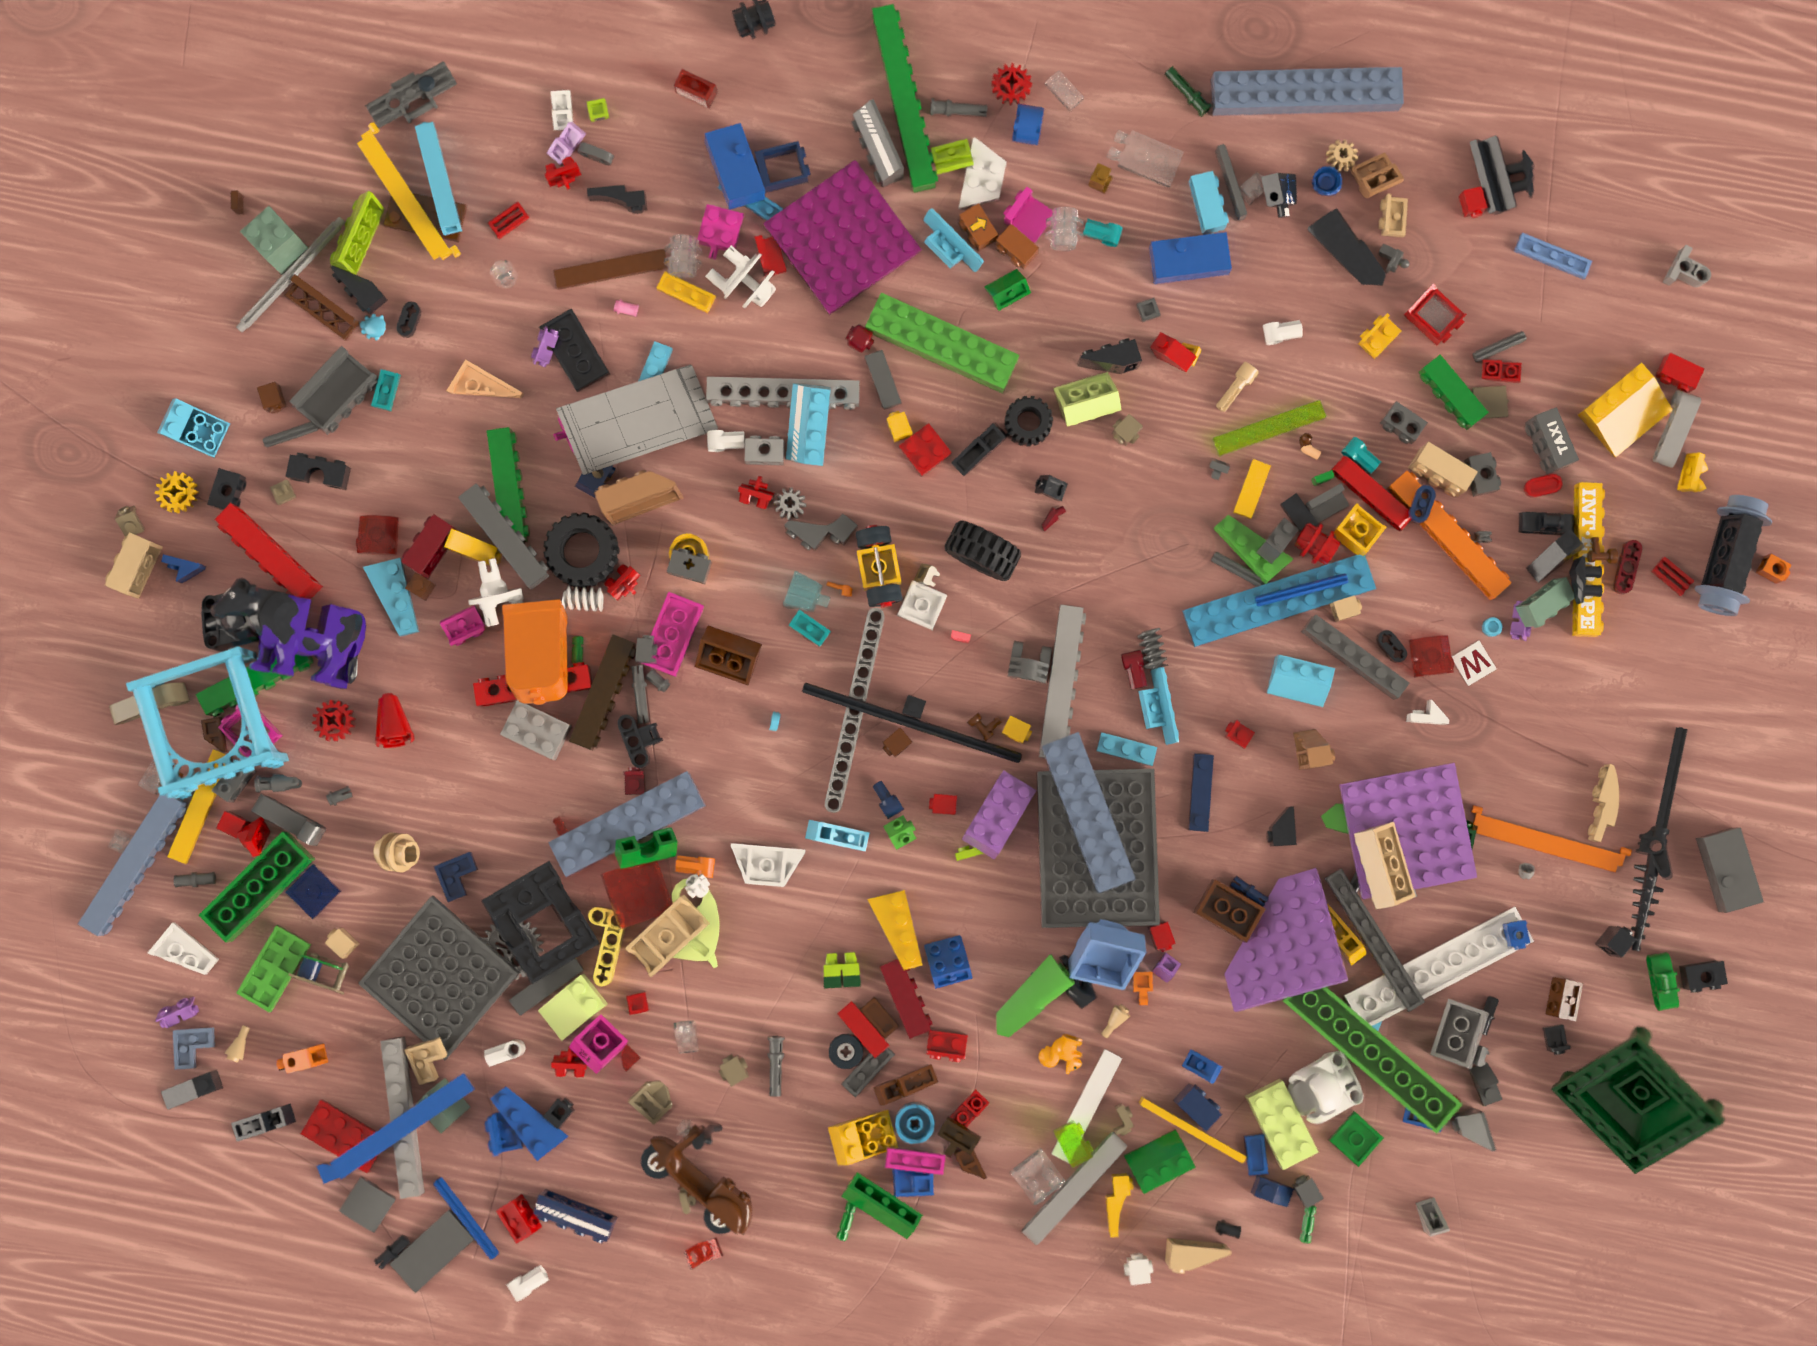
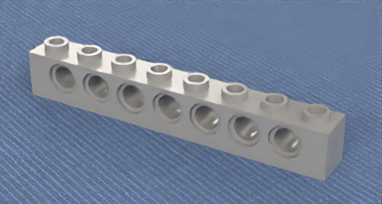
M707 377L706 400L712 406H722V403H728L733 407H739L741 404H749L750 407H760V404H766L771 408H777L779 405H787L788 408H791L793 383L831 387L829 409H836V406H841L844 409L853 410L855 407H859L860 382L857 380ZM729 388L731 389V394L723 396L721 394L722 390ZM743 389L750 390V394L746 397L741 396L740 392ZM763 389H767L769 391V395L767 397H761L759 395L760 391ZM781 390L789 392L784 398L779 397L778 393ZM842 391L846 395L843 399H837L835 394Z

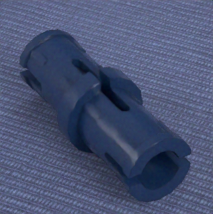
M1237 875L1233 880L1238 882L1239 885L1233 881L1230 883L1231 887L1262 907L1265 903L1259 900V898L1265 902L1269 899L1268 896L1256 890L1254 885L1247 884Z

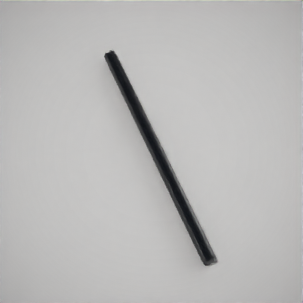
M804 683L802 692L1015 763H1020L1022 754L822 687Z

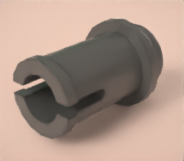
M654 669L645 677V679L658 688V691L665 692L670 686L669 679H664Z
M349 786L335 792L330 791L326 795L330 806H336L337 803L353 797L352 792L343 795L351 791Z

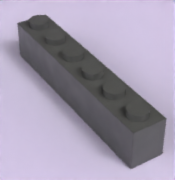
M477 483L458 497L527 587L532 590L550 576L546 572L549 568L542 560L539 562L536 559L537 553L531 545L528 547L523 542L525 537L519 530L517 532L514 531L511 527L514 524L507 515L503 517L500 513L502 508L495 500L492 502L489 499L490 493L484 485L480 487Z
M1318 615L1312 616L1302 629L1301 633L1393 700L1398 699L1409 685L1407 680Z

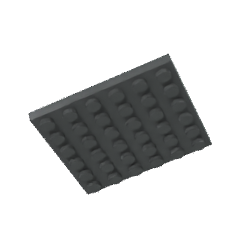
M431 896L358 984L423 1042L440 1037L447 1056L442 1059L447 1060L519 975L520 971L436 897Z

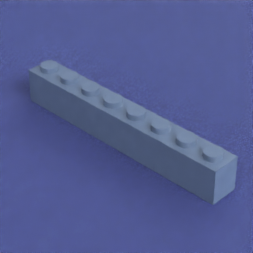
M159 795L78 925L96 936H104L111 931L113 927L112 922L123 912L122 907L124 903L131 899L134 894L133 889L144 879L145 870L154 863V856L157 851L162 850L166 843L164 840L175 830V823L178 818H182L185 814L187 802L180 798L174 799V797L167 798V796Z

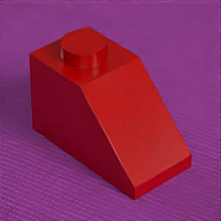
M1162 332L1159 333L1150 346L1156 358L1184 372L1188 371L1197 358L1195 354L1176 339Z

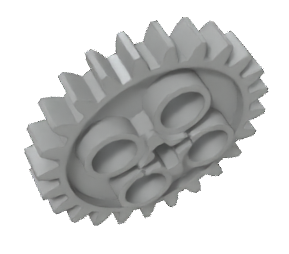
M523 921L520 923V926L537 954L543 952L544 950L539 948V945L544 942L537 940L541 934L535 935L534 932L537 928L530 929L531 922L524 925ZM491 924L492 931L486 930L485 933L488 937H483L482 939L493 949L502 950L504 958L520 971L519 974L527 977L521 966L514 964L513 953H510L508 948L496 945V942L506 944L494 924Z

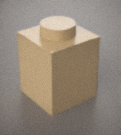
M1355 595L1330 604L1335 622L1361 614V602L1359 599H1356Z
M344 928L333 929L327 935L329 939L325 942L341 959L347 958L360 944Z

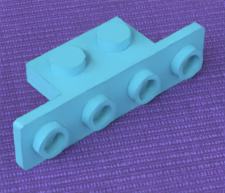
M933 208L928 210L923 220L934 233L928 236L924 243L950 269L963 260L974 272L978 271L984 262L980 255Z
M1159 667L1151 670L1154 688L1138 692L1146 729L1162 726L1165 744L1169 745L1179 742V732L1175 723V713L1172 708L1167 675L1164 667Z

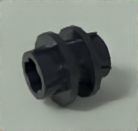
M752 0L753 6L747 8L744 2L739 3L740 8L732 10L736 28L742 38L750 36L751 39H755L754 31L762 29L763 34L766 35L768 34L767 29L775 27L774 15L768 0Z

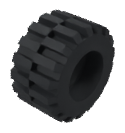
M1023 396L1022 399L1018 398L1014 403L1010 404L1004 422L1007 435L1012 437L1014 443L1017 441L1020 446L1026 444V447H1031L1032 444L1036 446L1048 437L1053 423L1052 411L1048 409L1046 402H1042L1043 399L1041 398L1037 400L1034 399L1035 396L1030 398ZM1024 412H1032L1038 416L1040 425L1033 431H1026L1019 426L1017 422L1018 416Z

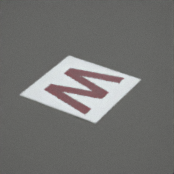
M1480 641L1451 657L1468 686L1496 670L1495 665Z

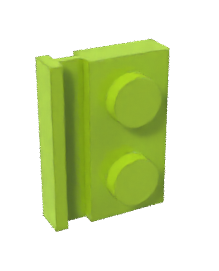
M968 139L931 148L937 175L974 165Z

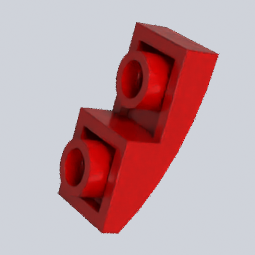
M1483 360L1482 379L1520 383L1522 363Z
M975 1089L949 1117L967 1128L990 1102Z

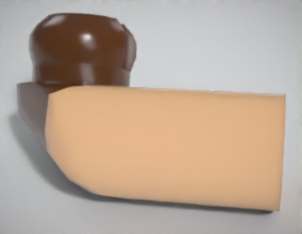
M1304 433L1299 439L1301 451L1317 460L1321 451L1312 447L1311 434Z

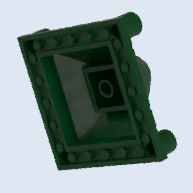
M1642 1026L1635 1027L1627 1040L1576 1072H1564L1559 1081L1551 1088L1634 1174L1719 1127L1725 1121V1118L1722 1116L1724 1112L1723 1104L1716 1099L1704 1101L1649 1045L1652 1034L1647 1028Z

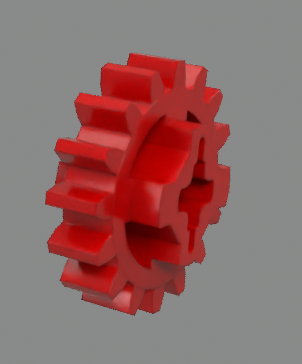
M1011 63V67L1004 64L1003 70L998 68V74H993L994 80L991 82V86L994 88L992 93H997V100L1003 99L1002 104L1009 101V105L1012 106L1013 101H1015L1018 105L1020 99L1025 101L1026 95H1030L1031 90L1029 88H1032V82L1029 81L1031 80V75L1026 76L1027 69L1022 71L1020 64L1017 68L1014 67V63ZM1011 78L1014 85L1012 90L1010 86Z
M330 700L329 705L323 702V708H316L319 713L312 715L316 718V721H313L312 724L317 725L314 731L320 732V738L326 736V741L333 739L334 742H338V737L342 740L345 739V733L351 735L349 728H355L351 721L356 720V718L350 716L354 711L347 710L348 704L342 706V701H337L335 704L334 700ZM338 708L332 713L328 712L329 709ZM330 717L335 718L338 725L332 724L333 721ZM334 729L340 731L335 734H330V732H332Z

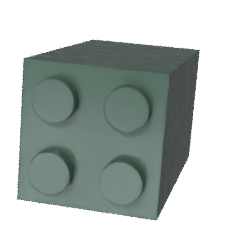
M270 206L264 209L240 231L281 275L308 248Z

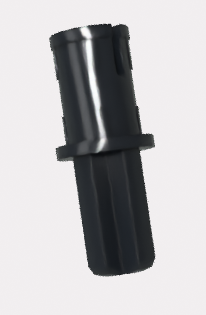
M1491 996L1487 997L1483 1011L1489 1013L1483 1035L1486 1036L1488 1035L1492 1020H1495L1494 1014L1499 1002L1497 998Z
M401 1235L391 1245L386 1246V1250L374 1260L376 1266L381 1262L378 1268L384 1269L391 1260L396 1259L398 1254L410 1243L408 1237Z

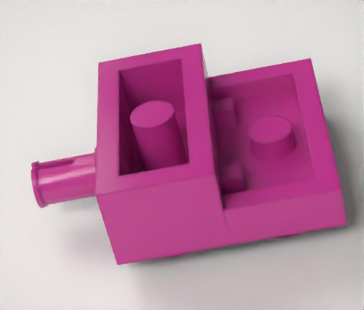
M707 204L697 242L700 245L711 247L708 258L716 260L718 249L727 251L731 245L736 249L744 217L743 213Z

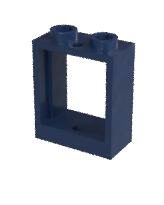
M799 141L755 151L765 193L808 183V176L811 173L809 165L804 164L803 158H806L804 146L800 147ZM796 153L802 175L770 183L765 160Z

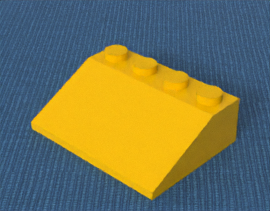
M1640 363L1581 411L1578 416L1612 456L1616 458L1670 413L1672 408L1655 377L1643 363Z

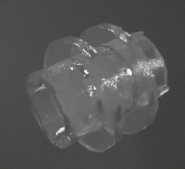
M1070 207L1053 209L1052 217L1046 219V226L1052 228V230L1045 233V238L1051 241V249L1057 251L1076 249L1077 241L1083 238V233L1077 230L1083 227V220L1078 218V210Z
M682 234L670 237V244L665 246V252L671 254V256L664 259V264L668 266V273L671 276L693 278L697 275V269L702 267V262L696 259V257L703 254V249L698 246L699 240L696 237Z

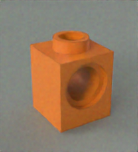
M1769 554L1763 557L1755 573L1776 584L1785 581L1789 577L1791 564L1773 554ZM1773 565L1778 569L1777 574L1773 572Z

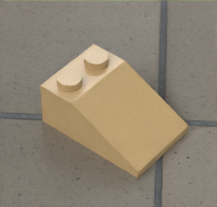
M1167 1238L1165 1262L1172 1269V1272L1184 1273V1270L1190 1271L1231 1255V1250L1223 1243Z

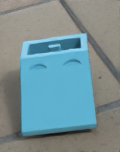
M173 398L157 433L215 458L230 423Z

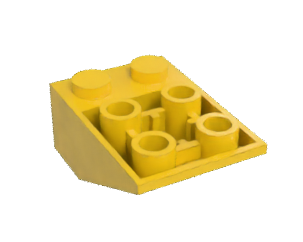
M888 1110L828 1127L838 1165H850L887 1152V1148H898Z

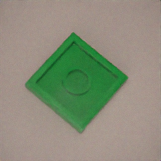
M1353 1111L1328 1140L1359 1167L1384 1137Z

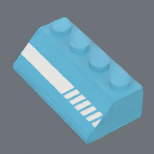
M793 383L786 451L787 460L823 466L831 387Z

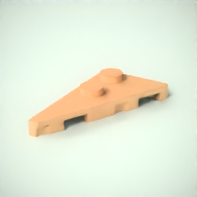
M467 360L464 361L447 389V392L450 394L522 398L524 395L521 391Z

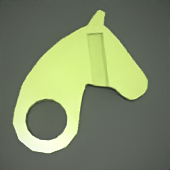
M683 879L675 885L672 892V903L680 898L682 889L687 886V879ZM709 890L703 896L702 902L697 909L710 924L673 958L709 961L713 968L718 967L715 950L719 938L720 922L716 900Z

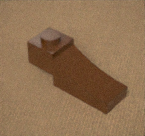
M929 1064L875 1086L873 1089L880 1106H883L938 1083V1079L932 1064Z

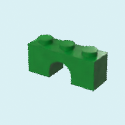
M672 827L653 831L652 838L641 844L637 843L635 836L617 839L615 857L620 869L675 857L678 841Z

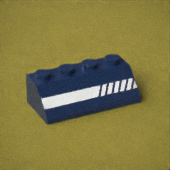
M544 1189L539 1194L534 1214L538 1216L539 1220L544 1222L553 1221L557 1227L562 1229L571 1228L575 1234L580 1236L589 1235L593 1241L598 1243L609 1240L618 1218L547 1189Z

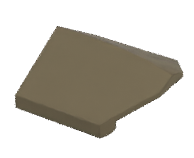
M661 1081L645 1082L628 1100V1103L653 1125L673 1106L668 1087Z

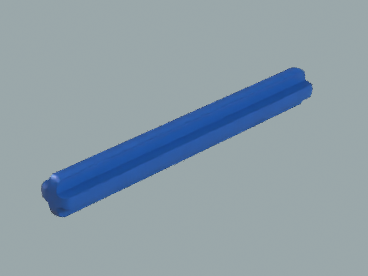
M1344 573L1255 597V603L1259 607L1348 583V577Z
M442 1177L438 1178L433 1183V1186L490 1260L494 1259L499 1254L497 1248Z

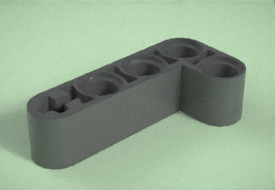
M262 793L251 810L296 835L297 839L311 846L319 844L327 829Z

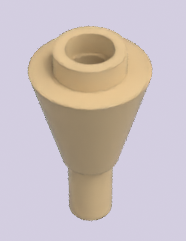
M1122 1004L1119 1006L1114 1005L1108 1025L1101 1033L1105 1038H1108L1114 1029L1131 1017L1128 1014L1129 1009Z
M242 1026L238 1037H236L224 1053L228 1055L226 1059L237 1063L239 1059L243 1060L245 1039L250 1030L249 1027Z

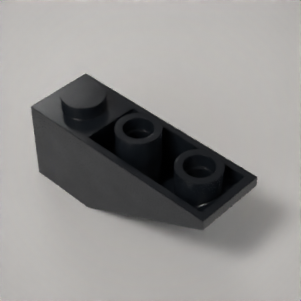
M333 265L330 267L334 271L332 276L339 284L341 282L345 284L344 290L351 298L355 296L358 300L356 305L362 312L366 310L371 315L388 301L372 281Z

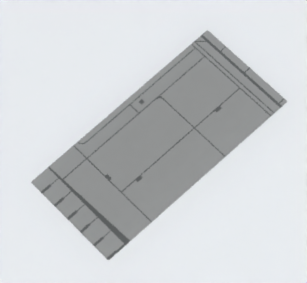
M687 365L556 408L583 475L706 434L707 431L718 430L692 365Z

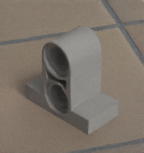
M1685 245L1676 255L1663 283L1670 286L1676 279H1679L1692 287H1700L1709 281L1711 271L1706 266L1689 258L1688 256L1693 248ZM1680 264L1685 267L1686 271L1680 269ZM1697 273L1702 276V280L1697 278Z

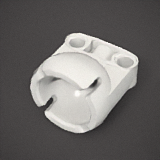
M1341 1051L1325 1053L1321 1058L1296 1071L1289 1078L1288 1092L1300 1115H1307V1121L1310 1123H1324L1351 1106L1360 1104L1363 1101L1364 1095L1358 1079L1346 1056Z

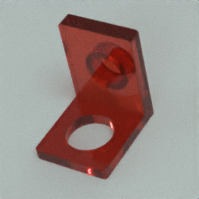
M717 1237L696 1243L684 1251L690 1269L723 1256ZM691 1252L695 1253L696 1262L692 1261Z

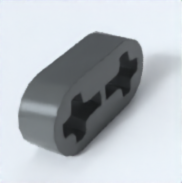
M582 142L578 149L580 155L608 166L611 165L614 155L610 152Z

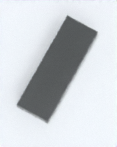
M883 350L866 355L865 360L883 409L902 404Z
M889 1048L884 1050L877 1058H874L869 1053L841 1085L856 1097L891 1060L895 1053Z

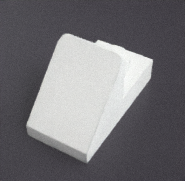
M1431 699L1427 700L1426 714L1422 710H1413V713L1407 714L1406 722L1449 724V719Z

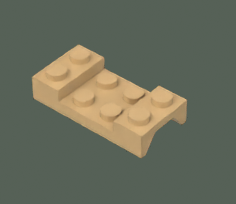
M682 895L625 949L634 954L643 963L648 975L652 977L710 923L688 898Z

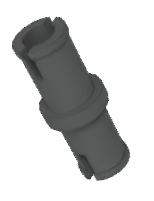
M192 872L189 875H174L175 888L192 886L194 888L198 887V885L216 884L215 872L201 874Z

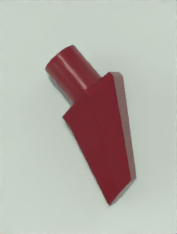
M1064 506L1057 509L1052 507L1042 523L1044 532L1059 520L1058 516L1066 513Z

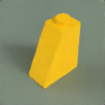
M451 529L444 546L453 553L477 562L485 561V564L490 566L489 559L495 558L496 563L499 564L502 558V553L496 546Z

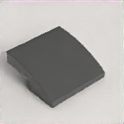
M360 1177L339 1211L364 1228L375 1232L396 1198L378 1188V1185Z

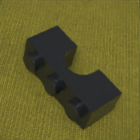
M297 453V455L290 454L285 476L288 479L309 483L312 473L322 470L324 473L323 484L325 486L341 490L347 489L351 468L345 465L346 462L334 460L333 463L328 462L327 458L316 456L315 459L308 458L309 455Z

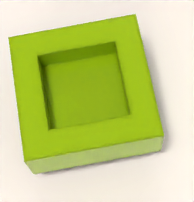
M605 98L587 101L591 122L609 119Z

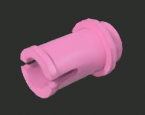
M620 299V301L616 300L614 311L617 314L623 313L636 317L639 305L622 302V299Z

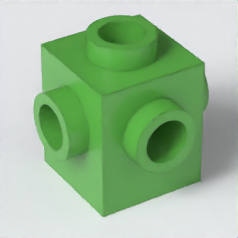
M904 815L883 826L896 850L916 839L913 833L916 829L911 820L907 821Z

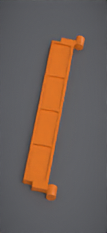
M1473 805L1471 808V812L1475 813L1473 824L1477 826L1476 834L1616 873L1617 866H1623L1625 856L1630 857L1632 849L1625 847L1620 848L1619 854L1483 816L1481 815L1483 807Z

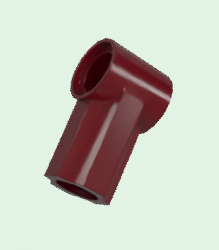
M1141 650L1122 653V663L1124 670L1127 671L1131 690L1146 687L1147 681L1143 669L1144 660Z

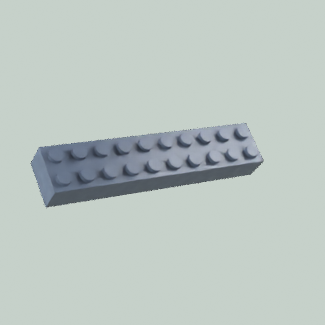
M1402 67L1214 71L1211 78L1212 116L1399 111L1404 104Z

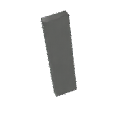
M1221 144L1217 146L1215 152L1239 222L1244 220L1248 213L1226 146Z
M575 958L536 983L529 985L509 1001L521 1016L581 973L584 968Z

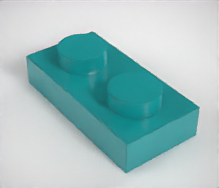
M381 369L371 404L372 407L391 412L401 377L400 374Z
M801 610L796 613L789 624L791 628L819 647L822 646L831 633L829 629Z

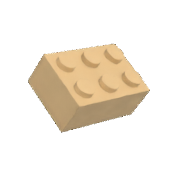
M1427 442L1418 450L1408 467L1416 476L1426 478L1430 485L1441 487L1444 489V493L1451 497H1458L1466 492L1478 473L1475 469L1430 442Z
M129 532L128 536H125L122 541L123 547L120 553L114 558L112 570L106 575L105 586L139 599L163 547Z

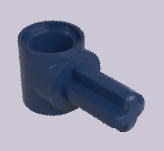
M883 781L873 785V789L881 800L879 806L887 819L904 810L896 795L891 796Z

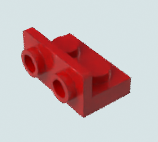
M930 1030L926 1054L930 1055L931 1059L941 1060V1056L949 1057V1061L960 1062L961 1059L965 1060L968 1035Z
M520 1194L496 1210L516 1244L542 1228L539 1219L534 1214L523 1194Z

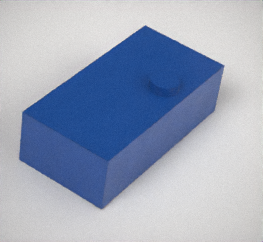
M741 123L705 133V145L728 209L731 210L765 200V188Z
M1227 232L1152 241L1149 247L1154 284L1229 275L1232 270Z

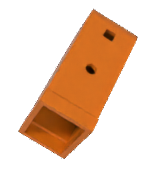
M561 600L502 605L506 682L515 698L524 704L534 703L537 705L560 700L565 696L568 689V619Z

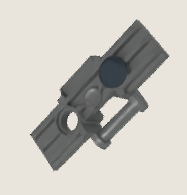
M443 61L420 75L419 73L415 75L412 72L392 83V89L388 93L365 106L378 128L402 115L410 124L413 119L427 111L439 108L433 98L457 85V82ZM419 97H422L423 100L429 98V102L407 114L406 110L410 108V102ZM394 99L400 101L397 108L390 107V102Z

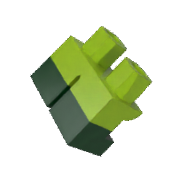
M855 952L845 953V963L837 962V953H828L826 955L824 989L842 987L841 970L843 972V988L861 987L859 962H857Z

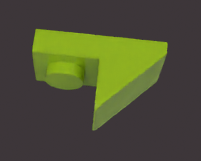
M969 846L958 848V853H955V857L959 861L983 854V852L975 847L969 849Z

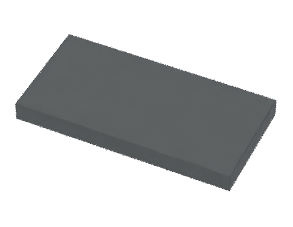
M449 1209L394 1259L390 1265L416 1293L467 1247L474 1238Z

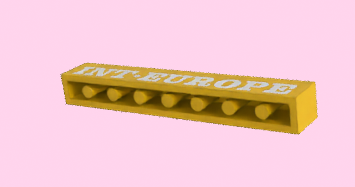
M1579 482L1574 485V534L1585 547L1573 556V561L1585 556L1586 566H1601L1603 575L1604 565L1602 560H1595V562L1589 563L1587 553L1592 551V537H1599L1600 553H1604L1602 538L1604 537L1605 529L1602 526V519L1605 516V509L1602 507V500L1605 497V490L1602 489L1603 483ZM1602 576L1601 578L1586 577V585H1602L1604 592ZM1585 596L1584 602L1577 605L1575 598L1573 599L1572 636L1597 637L1601 635L1604 629V623L1601 621L1604 603L1601 602V597Z

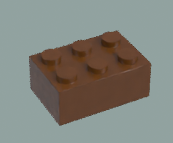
M1212 879L1193 913L1247 943L1266 908L1216 879Z

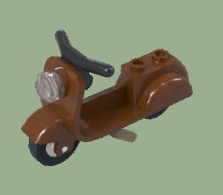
M690 1119L687 1122L683 1120L676 1128L679 1131L677 1135L683 1137L678 1143L664 1136L653 1137L650 1140L651 1145L641 1155V1166L646 1175L655 1179L671 1175L679 1184L678 1190L680 1191L679 1197L683 1213L689 1214L690 1206H694L696 1200L699 1201L706 1208L704 1210L705 1225L713 1233L726 1234L733 1231L735 1234L740 1233L744 1235L752 1219V1202L749 1194L745 1191H740L736 1187L735 1182L730 1178L722 1177L715 1184L682 1154L683 1150L691 1144L697 1150L702 1149L705 1144L711 1145V1134L722 1131V1125L712 1124L705 1128L703 1125L699 1127L696 1124L693 1125Z

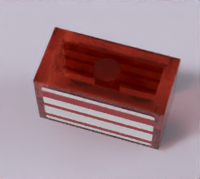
M681 69L674 83L677 94L709 109L718 93L716 84L684 69Z

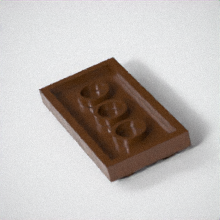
M412 193L441 238L459 242L461 231L443 235L433 197ZM390 196L384 226L415 233L392 196ZM455 202L462 228L467 205Z

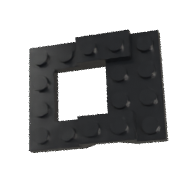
M550 861L481 900L491 917L492 923L509 951L513 953L531 985L599 944L598 939L581 911L571 901L565 891L561 879ZM551 905L572 938L539 957L521 928L520 923Z

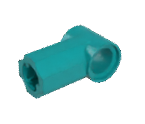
M1087 219L1083 236L1100 240L1104 245L1110 247H1117L1123 227L1114 223L1104 224Z
M1353 437L1341 453L1357 463L1370 475L1380 465L1381 461L1366 449L1367 446L1363 441Z

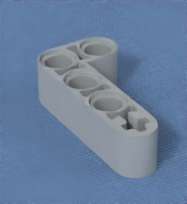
M1680 390L1675 391L1671 400L1673 409L1655 450L1653 462L1670 468L1675 465L1700 406V397Z

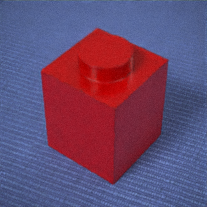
M1482 186L1463 190L1459 195L1464 217L1471 216V218L1481 216L1486 210L1487 204Z
M934 794L933 798L929 799V809H932V814L956 815L957 796Z
M224 811L216 829L239 839L237 832L249 825L251 821L231 811Z
M1168 921L1162 922L1160 925L1148 927L1156 950L1161 949V952L1172 949L1171 945L1176 944Z

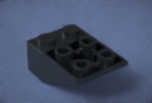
M1126 338L1119 341L1117 345L1106 344L1101 346L1100 350L1093 351V349L1082 352L1077 365L1078 367L1123 374L1138 369L1142 359L1136 340Z

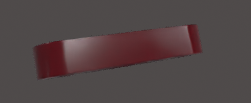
M1630 540L1623 545L1613 583V588L1618 594H1626L1633 589L1643 549L1642 544L1637 540ZM1634 545L1636 551L1632 553L1631 558H1625L1631 554V549H1628V547ZM1625 562L1632 564L1633 569L1631 572H1626L1623 569ZM1625 576H1630V578L1625 579L1627 588L1622 590V586L1619 583L1624 581Z

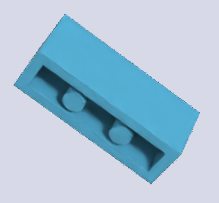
M1213 171L1191 176L1189 185L1202 235L1225 230L1229 219L1227 212L1223 211V196L1218 192V177H1214Z

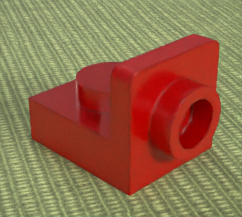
M1238 720L1230 721L1225 729V732H1227L1225 738L1243 749L1247 747L1255 734L1254 731L1242 725Z

